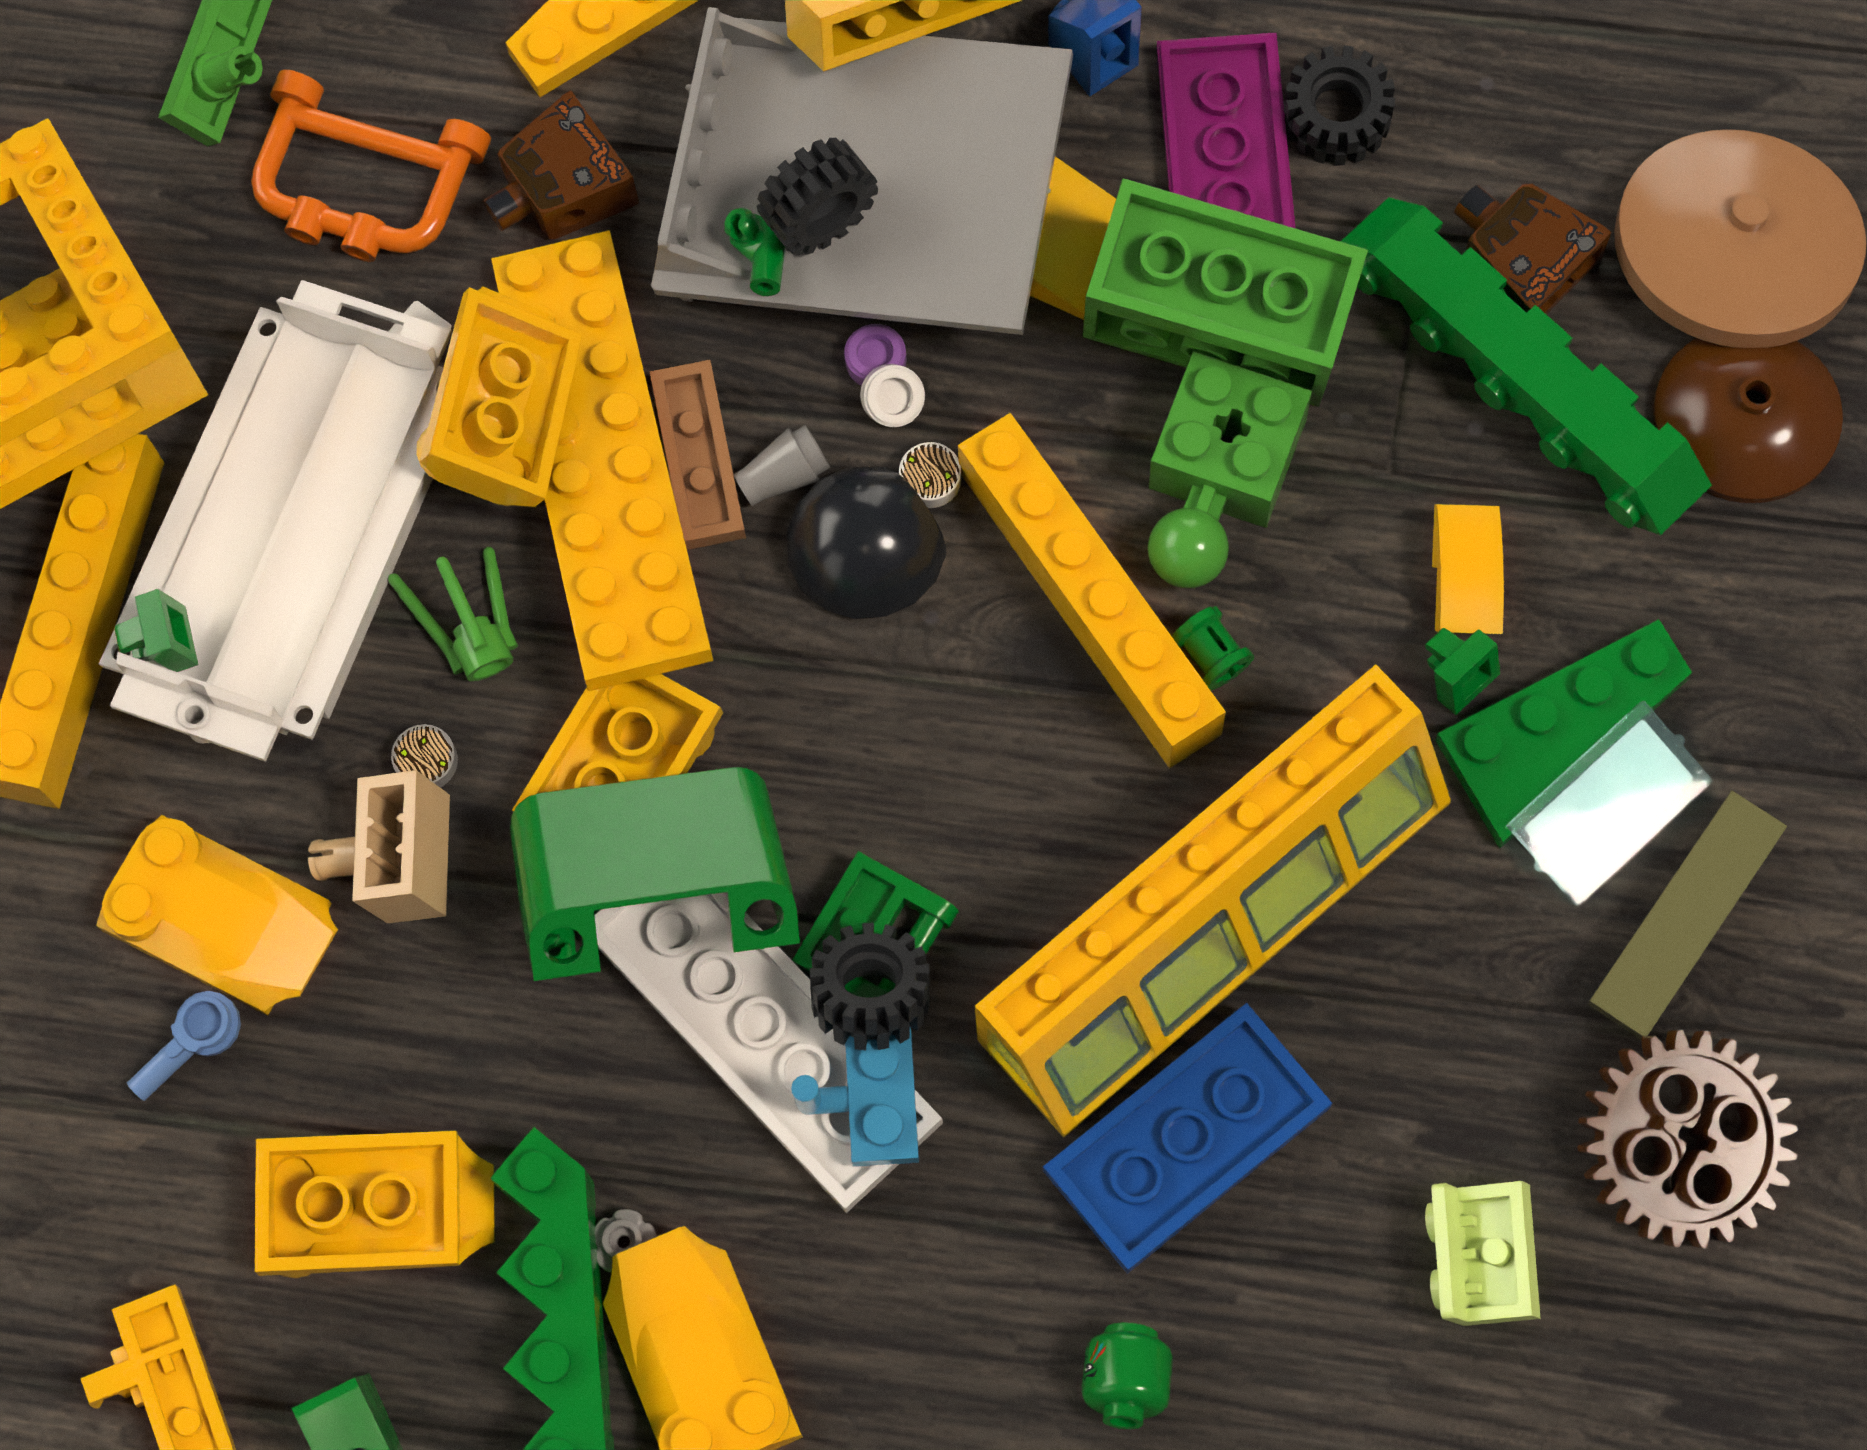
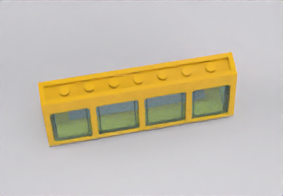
M1375 664L975 1005L978 1042L1063 1137H1066L1450 804L1451 799L1422 712Z

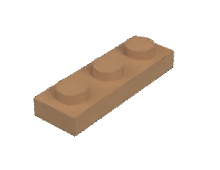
M705 360L650 371L672 490L687 550L745 539L746 534L711 361Z

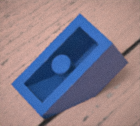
M1061 0L1054 7L1052 13L1048 15V45L1051 48L1071 49L1073 51L1070 72L1089 97L1139 64L1142 7L1137 0Z

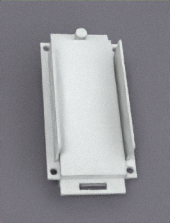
M301 280L293 300L280 297L276 301L282 314L263 307L259 308L116 624L118 625L138 616L135 596L160 589L186 606L199 665L175 672L154 660L143 661L134 658L132 651L130 655L117 652L116 660L114 659V652L118 648L115 630L99 662L101 667L124 674L110 704L112 709L190 735L198 743L210 742L266 762L278 733L287 735L288 732L313 740L322 717L330 719L386 589L388 577L395 568L433 480L420 466L416 455L417 441L421 433L429 426L443 367L438 365L452 335L450 328ZM342 306L402 325V329L399 335L339 316ZM266 323L276 325V331L270 336L260 334L261 327ZM304 708L311 709L313 717L308 723L300 724L296 722L298 711Z

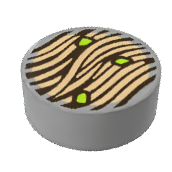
M422 724L410 727L399 735L392 747L391 761L396 773L417 770L441 788L455 774L458 765V755L447 733L436 726Z

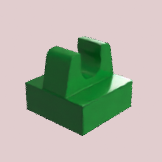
M160 589L135 596L138 616L114 627L119 652L124 654L132 651L134 658L143 661L154 660L175 672L199 665L186 606Z
M1442 628L1425 644V648L1433 654L1427 659V663L1434 671L1437 700L1455 715L1500 675L1498 645L1480 629L1473 633L1466 641H1463L1446 628Z

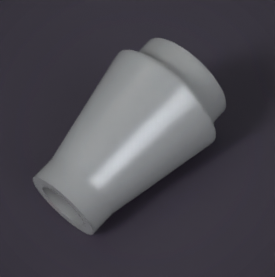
M804 425L794 432L788 427L745 468L733 475L751 506H754L762 500L816 483L819 480L818 475L831 467L811 432Z

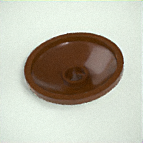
M1695 338L1678 351L1665 368L1654 396L1653 422L1658 430L1668 422L1688 440L1712 484L1706 493L1733 502L1765 503L1788 497L1802 490L1820 475L1832 458L1839 443L1842 432L1843 410L1838 388L1830 372L1810 349L1798 341L1768 348H1735ZM1758 391L1765 397L1766 402L1755 404L1747 398L1746 392Z

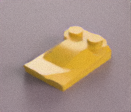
M482 286L478 291L469 287L462 296L429 426L421 433L417 441L416 455L420 466L428 476L440 483L498 505L536 507L545 500L582 333L553 322L549 314L486 287Z
M662 674L593 691H588L586 687L512 811L514 812L516 806L525 798L538 793L686 774L695 759L703 755L711 746L715 735L714 728L724 712L717 704Z
M163 815L148 825L138 836L105 893L96 925L102 932L266 1015H269L276 1003L301 996L338 931L329 913L332 903L328 899L195 832L183 821L167 818Z
M457 1131L256 1139L255 1273L258 1276L281 1275L296 1279L308 1276L311 1273L459 1266L471 1254L495 1241L494 1182L490 1179L494 1174V1165L474 1153L460 1138Z
M683 1226L612 1257L611 1278L603 1306L660 1450H776L803 1438L726 1250L705 1242L686 1226Z

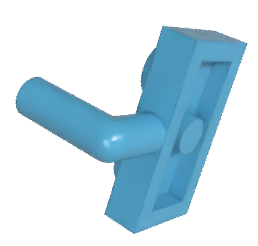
M909 1027L910 1038L900 1044L896 1037L891 1035L889 1036V1048L878 1050L876 1039L867 1040L866 1051L857 1050L854 1046V1037L849 1036L845 1043L848 1086L818 1087L817 1081L809 1075H801L792 1083L791 1090L796 1106L803 1114L849 1112L853 1167L919 1163L911 1027Z

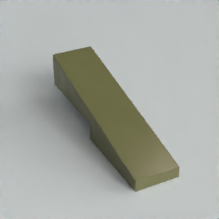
M1731 791L1594 993L1588 1005L1639 1039L1648 1036L1787 828V825L1739 794Z

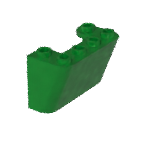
M730 767L538 793L520 802L511 815L510 830L520 911L534 981L601 972L594 910L727 892L731 941L734 953L800 943L797 907L766 783L760 775L748 768ZM762 899L771 901L778 920L775 926L764 931L754 930L744 922L745 912L748 907ZM571 928L582 936V946L576 954L560 959L550 956L545 951L544 941L548 934L555 929Z

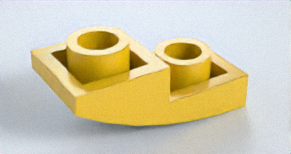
M1434 504L1432 567L1437 568L1435 631L1439 632L1442 628H1446L1452 633H1475L1480 629L1485 634H1503V545L1499 506Z

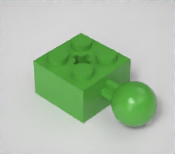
M1193 351L1150 465L1149 489L1186 501L1183 508L1171 511L1163 516L1155 524L1149 537V560L1161 579L1175 587L1191 589L1210 583L1221 573L1229 553L1228 538L1223 526L1219 522L1222 513L1267 528L1307 420L1312 394L1311 390ZM1222 437L1234 438L1232 443L1221 440Z

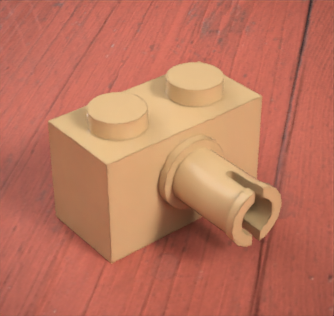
M417 770L358 778L355 836L312 841L308 852L311 854H322L320 857H308L312 876L317 881H325L329 878L353 875L352 901L387 924L445 917L450 795Z

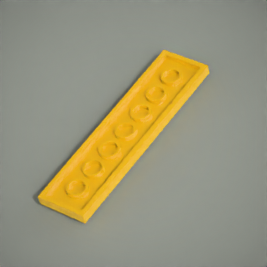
M610 230L491 258L500 294L549 314L553 322L582 333L545 503L588 691L714 661Z

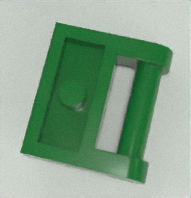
M858 851L792 961L801 971L810 975L812 957L816 950L823 952V941L831 935L838 942H841L840 929L850 925L855 935L863 934L862 923H874V933L882 934L885 924L893 926L904 905L916 910L920 914L909 935L915 938V949L922 946L927 954L942 928H950L959 910L946 899ZM862 976L851 980L845 985V989L849 993L865 998L879 997L895 988V983L884 977L878 986L862 978Z

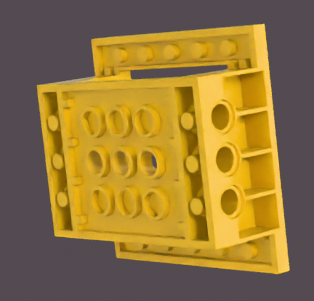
M48 118L32 127L17 131L11 138L0 143V206L21 196L60 266L54 272L33 280L26 287L0 300V509L208 396L207 391Z

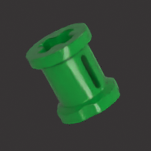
M1210 606L1199 611L1172 635L1179 648H1185L1205 674L1203 681L1211 691L1236 678L1254 660V654L1246 647L1240 648L1220 620L1223 613L1217 606Z

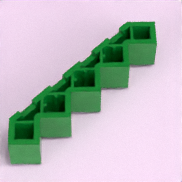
M1388 197L1340 241L1368 250L1357 288L1367 295L1377 294L1400 301L1413 322L1410 325L1411 333L1419 344L1428 351H1440L1465 359L1477 380L1474 383V388L1479 397L1495 410L1506 409L1529 417L1541 437L1539 447L1542 453L1555 466L1561 469L1570 467L1595 476L1607 497L1605 500L1607 511L1622 526L1627 528L1635 526L1662 535L1712 486L1688 440L1668 422L1660 430L1653 426L1635 408L1634 404L1639 398L1637 394L1602 363L1593 371L1590 370L1572 354L1568 346L1573 338L1536 305L1526 313L1505 293L1503 288L1506 286L1507 279L1471 247L1461 255L1437 233L1442 228L1443 222L1425 206Z
M533 1127L490 1178L503 1194L538 1222L497 1271V1274L510 1287L546 1316L503 1368L554 1411L523 1450H614L609 1404L610 1385L607 1345L604 1338L601 1267L597 1262L595 1238L596 1200L594 1181L584 1167Z

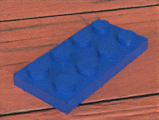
M1245 1003L1045 1164L1043 1172L1128 1274L1331 1108L1332 1102L1248 1003Z

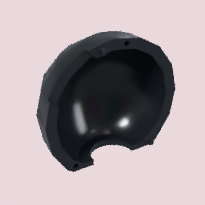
M881 466L846 467L819 479L798 501L787 530L788 567L800 590L824 610L853 619L887 617L915 604L937 581L947 554L943 534L924 501L901 475L890 468Z

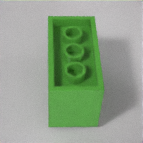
M1123 178L1086 294L1083 337L1186 368L1194 351L1311 390L1310 404L1319 407L1333 368L1368 250Z

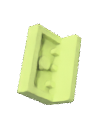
M1523 1181L1461 1188H1456L1447 1183L1433 1184L1431 1188L1432 1203H1428L1426 1206L1425 1222L1428 1236L1436 1246L1437 1269H1434L1430 1276L1431 1297L1436 1309L1440 1310L1442 1319L1462 1326L1541 1319L1530 1184Z

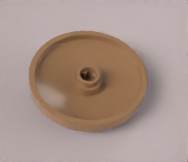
M1712 130L1695 133L1670 142L1655 151L1637 168L1629 180L1615 221V248L1621 269L1629 285L1644 304L1661 319L1688 335L1710 343L1735 348H1768L1784 345L1807 337L1824 327L1835 318L1850 298L1862 272L1866 254V235L1862 216L1850 191L1839 177L1818 158L1800 147L1773 136L1745 130Z

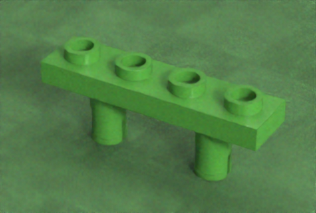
M272 0L201 1L160 111L159 119L208 147L221 142L240 87L254 84L262 75V61L254 52Z

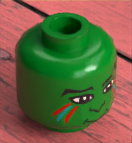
M1126 1322L1108 1325L1104 1333L1095 1336L1086 1347L1081 1390L1084 1402L1094 1411L1103 1414V1423L1110 1427L1118 1429L1141 1428L1144 1419L1160 1415L1168 1407L1173 1365L1170 1348L1158 1339L1157 1331L1151 1327Z

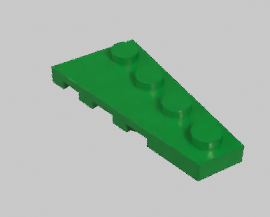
M1658 619L1439 732L1435 741L1500 849L1516 835L1521 827L1539 813L1638 720H1644L1689 679L1692 671Z

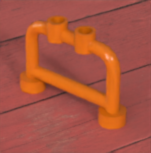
M280 70L270 93L271 98L279 106L255 162L251 179L254 198L260 206L275 217L288 221L284 231L293 239L309 245H318L323 232L344 238L341 249L346 254L366 262H374L379 249L408 254L422 250L434 242L446 224L469 163L480 164L483 162L491 142V136L485 130L470 122L460 119H448L437 145L321 111L317 108L324 93L322 85L305 74L292 70ZM297 128L440 170L420 221L411 228L398 229L388 226L380 219L366 213L356 212L351 215L331 209L325 203L312 197L298 196L293 198L280 193L275 184L276 176L295 129Z

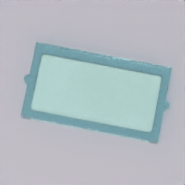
M1641 701L1506 826L1536 860L1534 863L1535 870L1546 872L1575 906H1578L1713 780L1683 746L1685 743L1684 737L1680 734L1674 735L1645 701Z

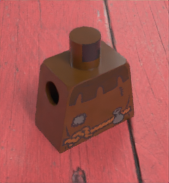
M571 90L562 95L501 147L498 157L509 184L483 200L488 213L501 231L506 230L531 214L548 239H558L630 209L639 203L632 174Z
M1531 183L1522 184L1503 204L1499 203L1479 185H1476L1464 195L1454 210V214L1475 231L1468 240L1466 250L1471 247L1507 279L1506 286L1503 288L1505 293L1526 313L1536 305L1547 315L1603 258L1612 233L1602 224Z

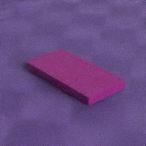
M1277 33L1157 41L1156 54L1168 191L1296 229Z

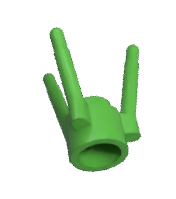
M492 547L484 548L483 559L495 624H491L487 616H474L449 560L442 556L436 561L439 572L444 580V585L462 622L453 630L456 638L454 643L401 577L396 573H392L388 577L389 584L399 595V598L446 655L453 673L459 674L464 672L468 681L486 679L505 670L513 662L510 651L518 647L509 626L500 572L497 566L495 551Z

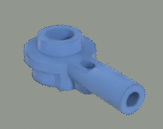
M212 991L196 993L186 999L177 1012L175 1023L171 1025L174 1038L126 1082L128 1087L140 1099L145 1101L192 1055L198 1054L208 1057L221 1054L230 1048L237 1039L241 1027L240 1014L233 1001L221 993Z

